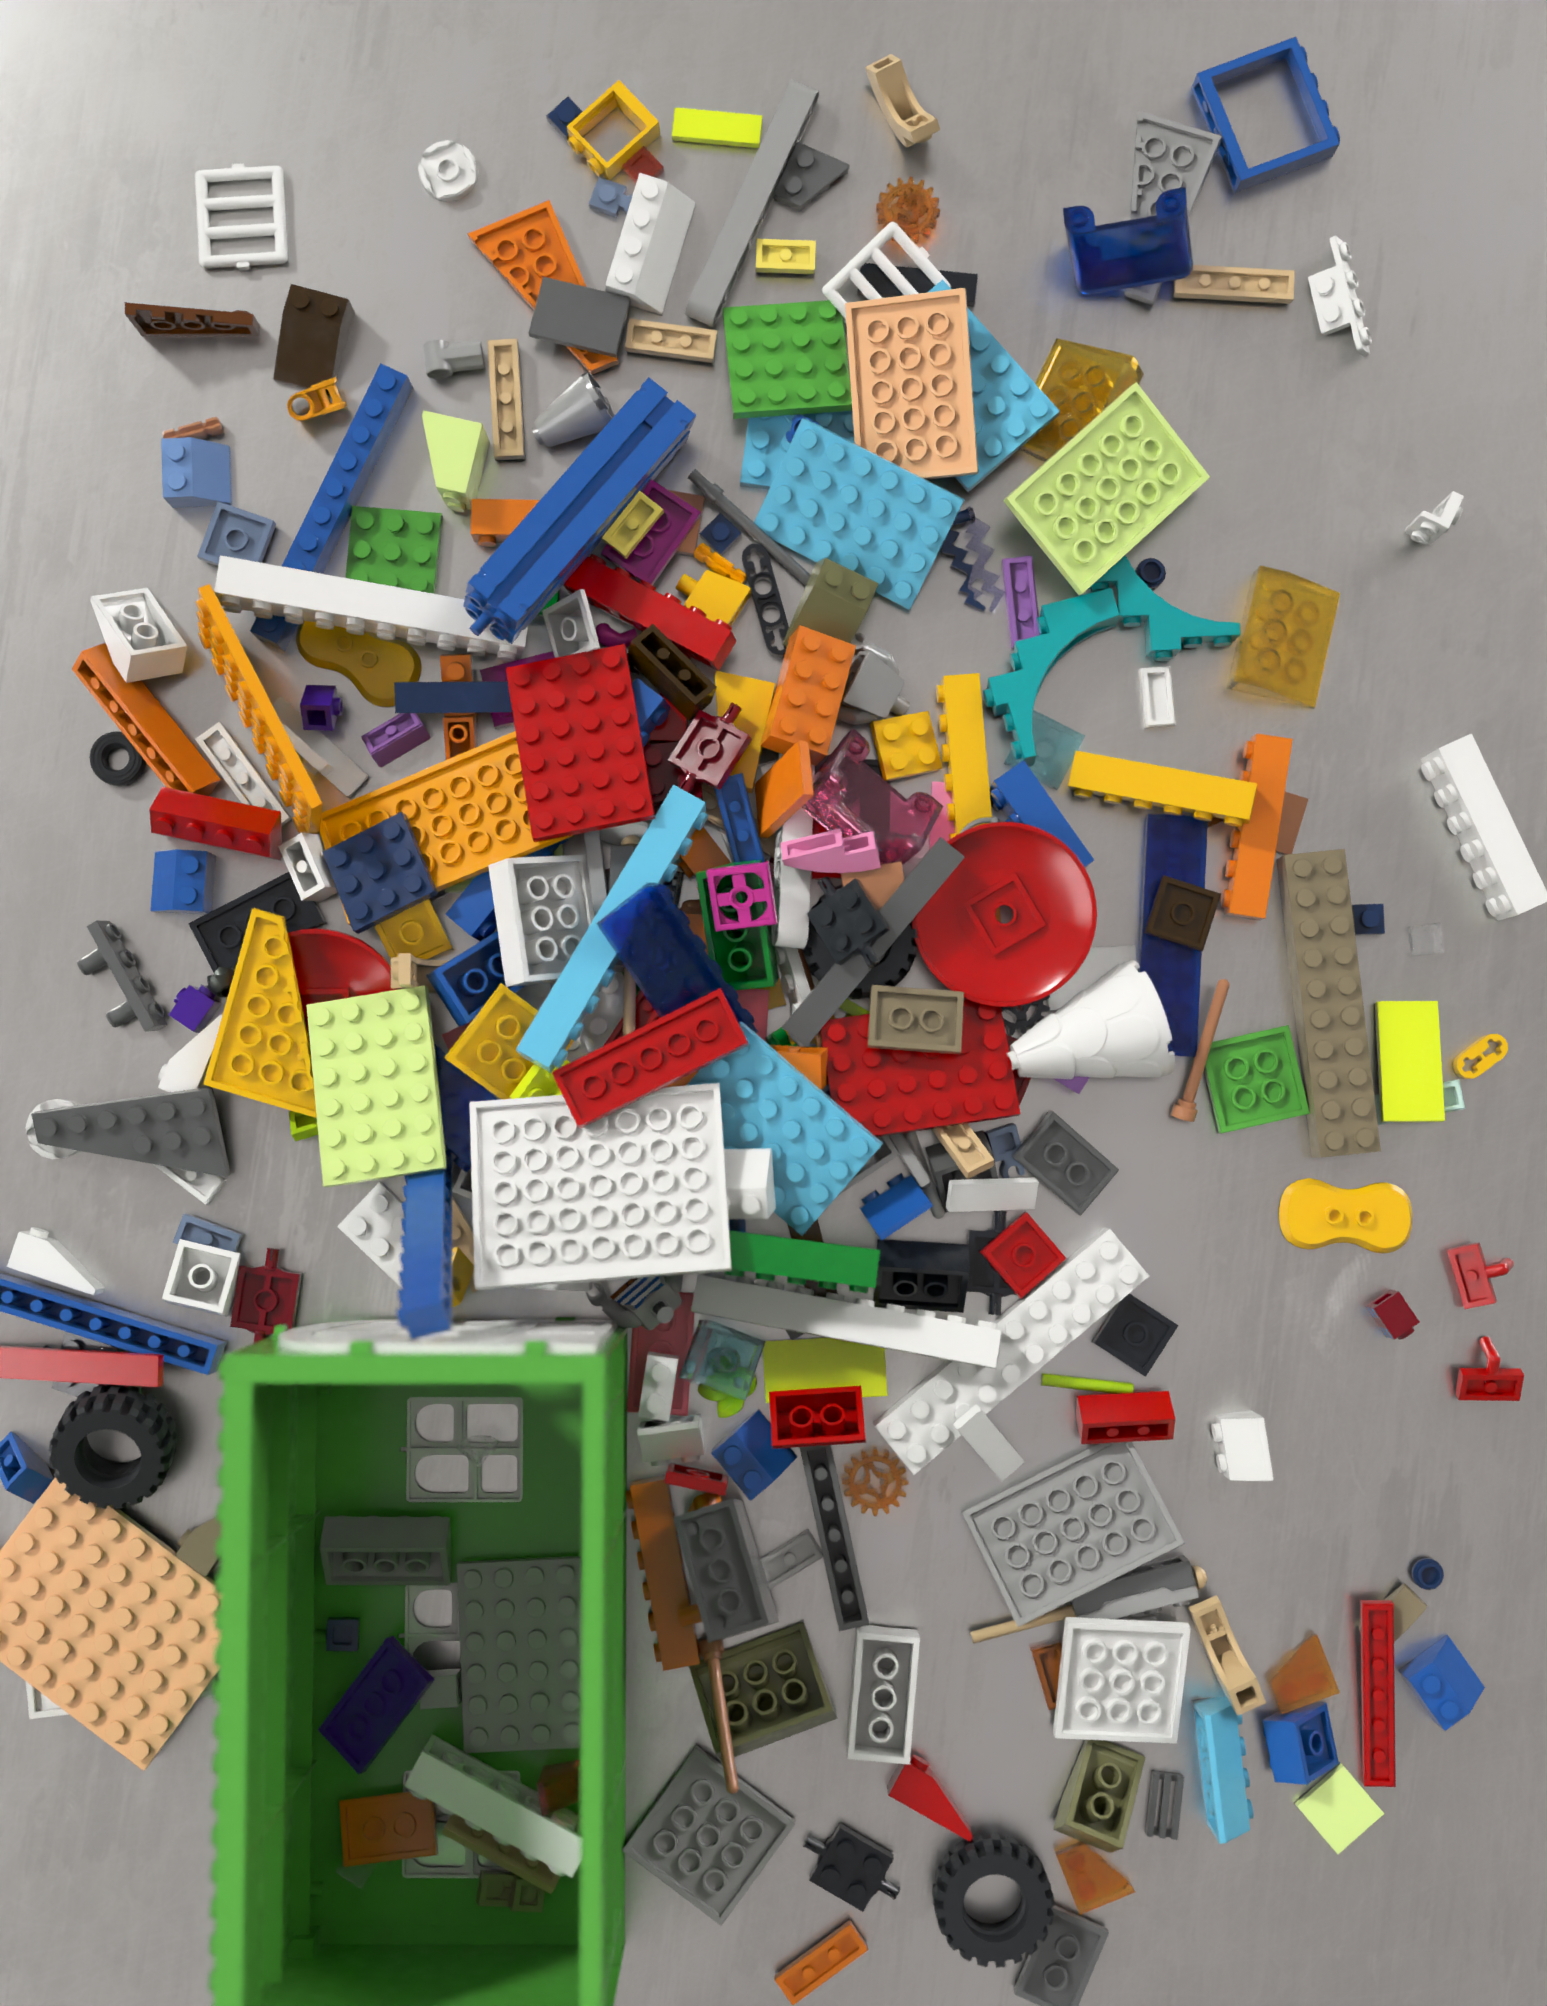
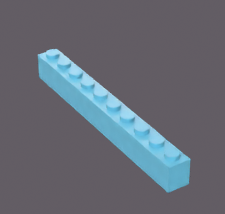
M675 785L672 786L655 815L656 819H653L516 1048L520 1056L552 1073L555 1066L560 1068L568 1055V1051H566L571 1039L576 1041L584 1028L581 1022L587 1013L592 1014L600 1001L597 995L603 986L607 988L612 982L616 973L613 968L617 961H623L631 949L629 941L633 934L639 935L647 921V918L644 917L649 907L654 909L662 896V892L659 890L665 881L670 882L678 868L675 863L680 855L686 856L693 843V840L690 839L696 829L699 831L702 829L708 818L706 802Z

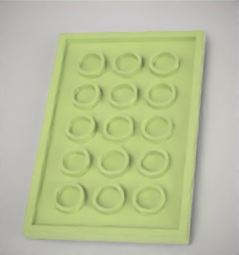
M1135 382L1003 501L1076 593L1080 595L1195 492L1210 476L1138 383Z
M422 985L415 988H404L306 1005L323 1186L329 1188L447 1169L428 987Z

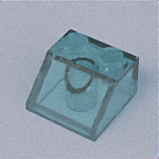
M699 1320L679 1378L706 1389L746 1400L765 1341L712 1320Z

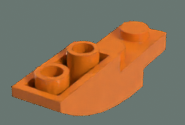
M471 653L440 655L442 682L473 681ZM444 713L443 728L446 760L478 747L477 713Z

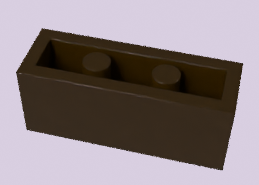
M654 624L650 625L631 641L628 650V660L689 721L696 716L699 710H704L711 704L717 686Z

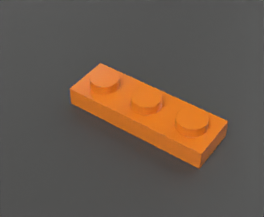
M849 1920L774 1975V1980L793 2006L868 1951V1945Z

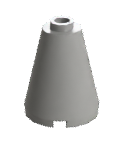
M589 371L577 378L534 420L535 427L532 429V432L540 445L545 443L548 447H552L600 432L615 416L607 397L603 396L599 390L601 388Z

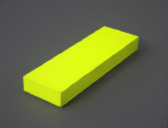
M675 107L672 140L759 148L762 115Z

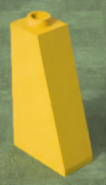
M716 671L717 715L723 717L731 702L737 704L742 708V711L733 724L737 729L749 734L752 738V741L729 776L743 773L747 792L752 794L762 752L760 744L775 692V683Z

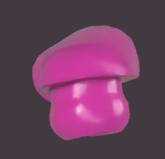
M600 623L596 627L599 643L606 647L621 644L629 647L631 641L638 636L635 628L619 633L610 628V625L607 623Z

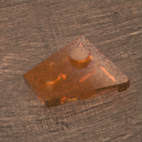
M1317 1634L1311 1635L1268 1682L1281 1714L1340 1693Z
M1080 1841L1055 1852L1080 1915L1135 1893L1132 1884L1088 1844Z

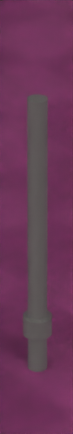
M694 469L688 476V479L705 493L703 497L712 505L714 503L717 504L806 586L811 574L723 495L724 490L716 483L711 484L700 472Z

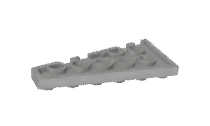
M1138 111L1125 283L1126 297L1151 305L1154 304L1221 144L1220 135Z

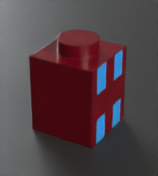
M1389 1290L1365 1306L1384 1335L1394 1340L1396 1338L1401 1340L1408 1337L1415 1331L1413 1327L1420 1323L1399 1291Z

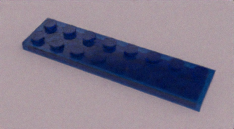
M1148 813L1145 826L1139 947L1140 968H1138V972L1145 971L1163 1006L1172 1036V1041L1167 1046L1168 1052L1173 1051L1175 1056L1195 1057L1198 1040L1202 952L1144 934V930L1161 876L1165 875L1205 888L1208 821L1186 815Z

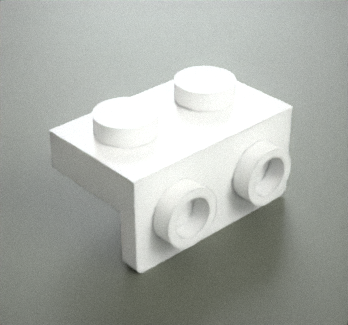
M1452 491L1434 509L1432 514L1422 511L1407 526L1405 533L1411 535V539L1417 543H1428L1431 545L1443 533L1448 531L1451 524H1456L1463 511L1460 504L1464 496Z

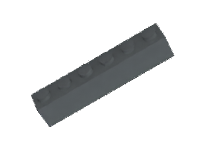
M831 1445L800 1447L839 1631L870 1625Z

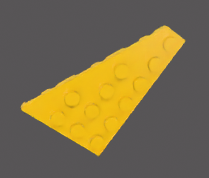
M253 908L203 1085L317 1118L311 1049L285 917Z

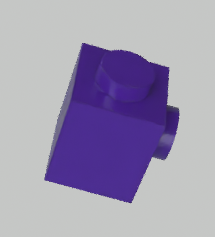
M306 685L300 702L303 730L334 731L337 717L342 716L343 700L337 696L336 685Z
M203 984L199 988L189 985L187 989L185 987L181 989L175 997L174 1002L176 1005L169 1013V1016L191 1031L200 1033L205 1029L222 1003L214 999L216 995Z

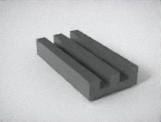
M1152 1771L1145 1830L1147 1837H1153L1154 1835L1163 1839L1170 1837L1172 1840H1178L1184 1776L1182 1774ZM1159 1779L1164 1780L1160 1824L1159 1828H1155ZM1171 1781H1175L1170 1829H1166Z

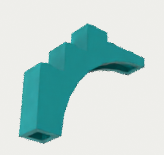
M1126 555L1088 588L1091 589V592L1113 588V595L1120 614L1118 623H1123L1124 627H1135L1144 622L1146 657H1155L1156 661L1173 659V656H1176L1181 650V644H1184L1185 648H1196L1202 646V643L1214 642V646L1223 647L1232 645V642L1241 635L1240 623L1217 622L1193 616L1166 602L1154 593L1137 575Z
M1112 588L1042 605L1040 616L1036 618L1040 635L1016 641L1014 644L1013 653L1010 654V661L1014 672L988 678L987 689L983 690L987 708L992 707L994 716L1003 714L1005 729L1007 732L1012 731L1014 742H1011L1013 756L1015 760L1020 759V762L1024 760L1028 767L1033 766L1036 759L1032 735V715L1039 690L1056 663L1074 646L1094 634L1117 626L1120 614Z

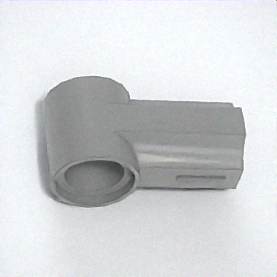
M433 340L423 345L426 374L430 378H446L456 371L484 368L485 363L481 340L451 344L445 340Z

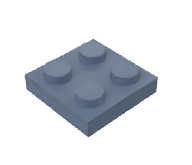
M217 501L197 557L202 561L217 566L219 565L220 555L262 563L276 523L274 520Z

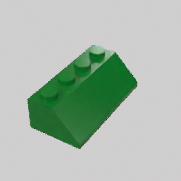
M762 859L734 862L714 868L761 863ZM707 870L697 872L696 879L714 991L721 988L722 992L775 986L779 979L775 946L771 942L772 926L715 931ZM753 872L745 873L746 885L751 890L765 888L764 881ZM732 874L725 875L720 880L717 894L731 892L734 888ZM740 891L736 894V899L738 902L744 903L747 901L748 896L745 892ZM767 901L753 902L750 906L752 920L759 918L766 911ZM732 905L720 906L721 911L727 917L739 921L737 909Z

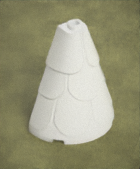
M1135 960L1117 964L1090 987L1080 991L1054 1014L1049 1013L1010 1045V1052L1007 1053V1056L1011 1060L1012 1070L1016 1069L1019 1077L1073 1079L1074 1076L1114 1078L1115 1076L1161 1077L1172 1074L1175 1067V1053L1173 1051L1168 1052L1167 1047L1170 1041H1172V1036L1163 1006L1145 971L1138 972L1137 968H1140Z

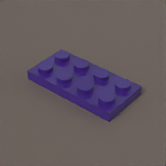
M390 1636L384 1640L319 1727L318 1731L358 1774H361L368 1769L435 1679L394 1636Z

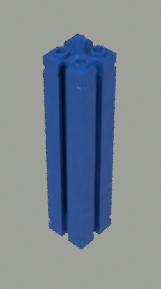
M648 377L641 385L640 390L631 396L483 564L478 574H475L468 581L467 595L465 596L463 607H465L467 614L476 620L470 627L471 632L479 636L491 624L490 631L500 640L505 639L512 644L519 637L520 632L525 630L601 542L602 536L639 491L643 492L650 480H654L675 456L677 450L683 447L687 442L690 434L689 429L693 426L696 414L677 400L674 403L666 397L668 392Z

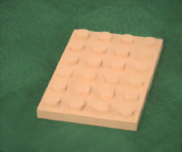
M958 288L845 303L855 444L926 480L978 474L966 289Z

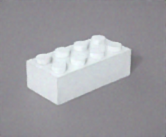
M870 1625L856 1628L846 1745L847 1759L910 1765L920 1645L918 1630Z

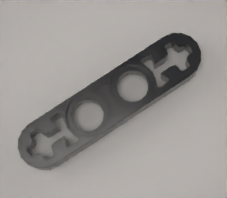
M757 543L750 544L743 550L742 563L748 585L751 588V596L766 649L773 657L783 658L787 647L784 646L783 650H778L777 646H771V644L775 643L773 630L783 625L784 629H779V635L781 640L784 641L789 625L770 558L765 547ZM752 552H756L758 556L763 555V558L760 559L761 571L768 569V572H759L754 576L750 575V573H756L753 561H747L751 558ZM761 579L768 580L772 585L771 591L767 594H759L755 590L757 581ZM773 607L779 611L780 617L776 622L769 623L764 620L762 615L767 608Z

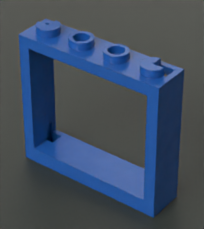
M1297 37L1201 71L1195 77L1192 90L1209 132L1221 136V144L1217 152L1234 194L1333 157L1340 145L1339 131L1335 126H1332L1329 118L1328 104L1324 99H1321L1318 91L1317 77L1314 73L1310 72L1307 64L1306 50L1303 46L1299 45ZM1286 58L1320 142L1248 169L1215 84Z

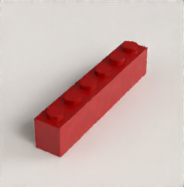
M594 554L587 557L563 584L569 594L579 589H584L590 605L642 632L654 624L682 653L716 671L720 670L737 642L731 631L732 627L720 619H716L714 622L706 618V613L699 608L691 606L689 609L681 605V601L670 593L662 595L656 592V588L645 580H640L638 583L631 579V575L619 567H615L614 570L606 566V562Z

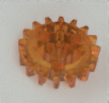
M909 177L908 183H903L901 178H897L896 187L888 183L886 186L887 193L880 192L879 194L880 203L876 204V213H879L877 215V224H884V229L890 222H896L916 244L919 242V235L928 238L930 234L929 228L936 229V219L940 215V209L936 208L939 205V197L931 198L934 189L930 187L925 190L923 188L924 180H921L916 185L914 184L913 177ZM897 197V202L891 204V208H888L890 203ZM925 213H928L925 220L919 224V218L924 217Z
M873 1447L872 1454L867 1455L866 1451L862 1449V1458L858 1460L856 1457L851 1456L850 1459L853 1466H844V1471L849 1474V1477L842 1478V1484L849 1485V1488L844 1491L845 1497L853 1496L850 1502L852 1507L861 1504L860 1511L862 1514H865L868 1508L872 1509L873 1516H877L878 1509L883 1508L886 1514H889L888 1505L892 1503L894 1506L899 1507L900 1504L897 1497H906V1492L901 1489V1486L908 1485L909 1481L900 1476L906 1472L905 1466L897 1468V1464L900 1461L899 1457L895 1456L890 1460L889 1450L885 1449L882 1455L878 1454L876 1447ZM873 1461L882 1462L890 1468H878L874 1466ZM863 1466L864 1473L862 1478L854 1483L857 1471ZM870 1469L878 1479L883 1478L879 1481L881 1493H878L872 1484L867 1485L871 1482ZM895 1481L894 1489L887 1497L885 1492L888 1485ZM869 1494L874 1496L877 1501L866 1500L860 1495Z

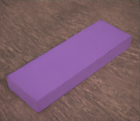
M1032 556L1002 559L1011 649H1014L1016 641L1040 635L1036 618L1039 617Z

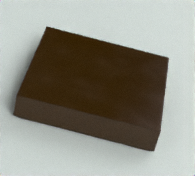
M1165 875L1161 876L1144 934L1202 952L1221 893Z

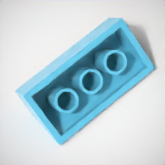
M1226 1696L1193 1700L1207 1825L1219 1844L1227 1843L1250 1830L1249 1819L1254 1818L1252 1802L1250 1799H1247L1245 1789L1250 1787L1247 1768H1243L1242 1756H1246V1746L1243 1736L1239 1737L1238 1725L1242 1724V1714L1237 1716Z

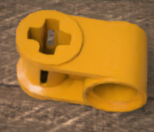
M337 378L327 379L293 394L287 403V410L290 416L295 420L303 421L346 407L347 403L342 401L336 386ZM326 389L329 391V394L333 401L332 403L329 400ZM296 398L306 399L310 406L309 412L303 415L296 413L292 406L293 401Z

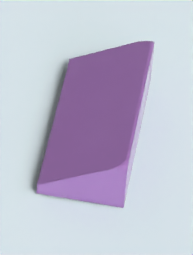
M400 713L362 735L361 738L379 767H383L429 740L430 735L417 713Z

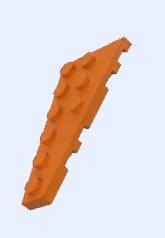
M550 200L468 233V237L533 310H535L543 277L587 287ZM566 346L592 375L619 364L617 356L614 358Z

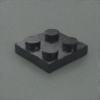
M1129 1293L1117 1303L1093 1340V1343L1146 1377L1179 1325Z

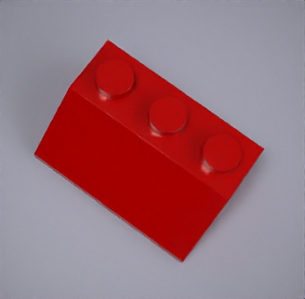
M861 1386L769 1392L772 1449L866 1443Z

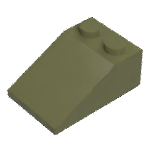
M827 558L816 562L782 645L787 647L790 636L799 625L851 643L868 611L879 583Z
M1085 1740L1061 1798L1053 1830L1108 1853L1123 1849L1146 1757L1106 1740Z

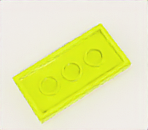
M1377 1001L1375 1003L1381 1122H1444L1438 1001Z
M827 1337L762 1341L766 1403H770L769 1392L846 1386H861L862 1397L887 1396L885 1348Z

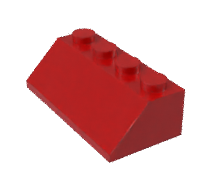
M167 787L160 789L149 809L151 833L275 860H281L282 858L278 847L282 845L281 811Z

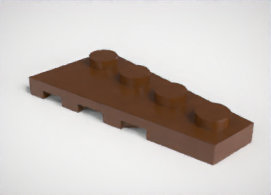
M125 302V315L141 336H260V324L255 316L247 311L236 310L227 312Z

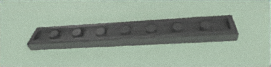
M942 837L936 841L880 908L879 912L890 930L878 938L872 946L878 959L883 956L965 858ZM862 955L854 956L842 965L835 962L784 1023L782 1028L806 1047L872 969L868 967Z

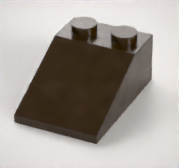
M291 284L282 314L273 375L274 381L307 389L314 384L337 377L355 315L349 299Z

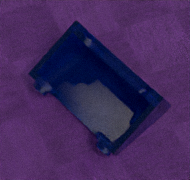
M1185 187L1163 192L1156 201V215L1095 226L1094 214L1090 208L1086 206L1063 208L1073 279L1076 288L1081 293L1094 294L1180 280L1187 277L1193 269L1191 227Z

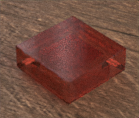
M644 146L622 165L623 170L635 183H637L639 173L657 178L664 172V166Z

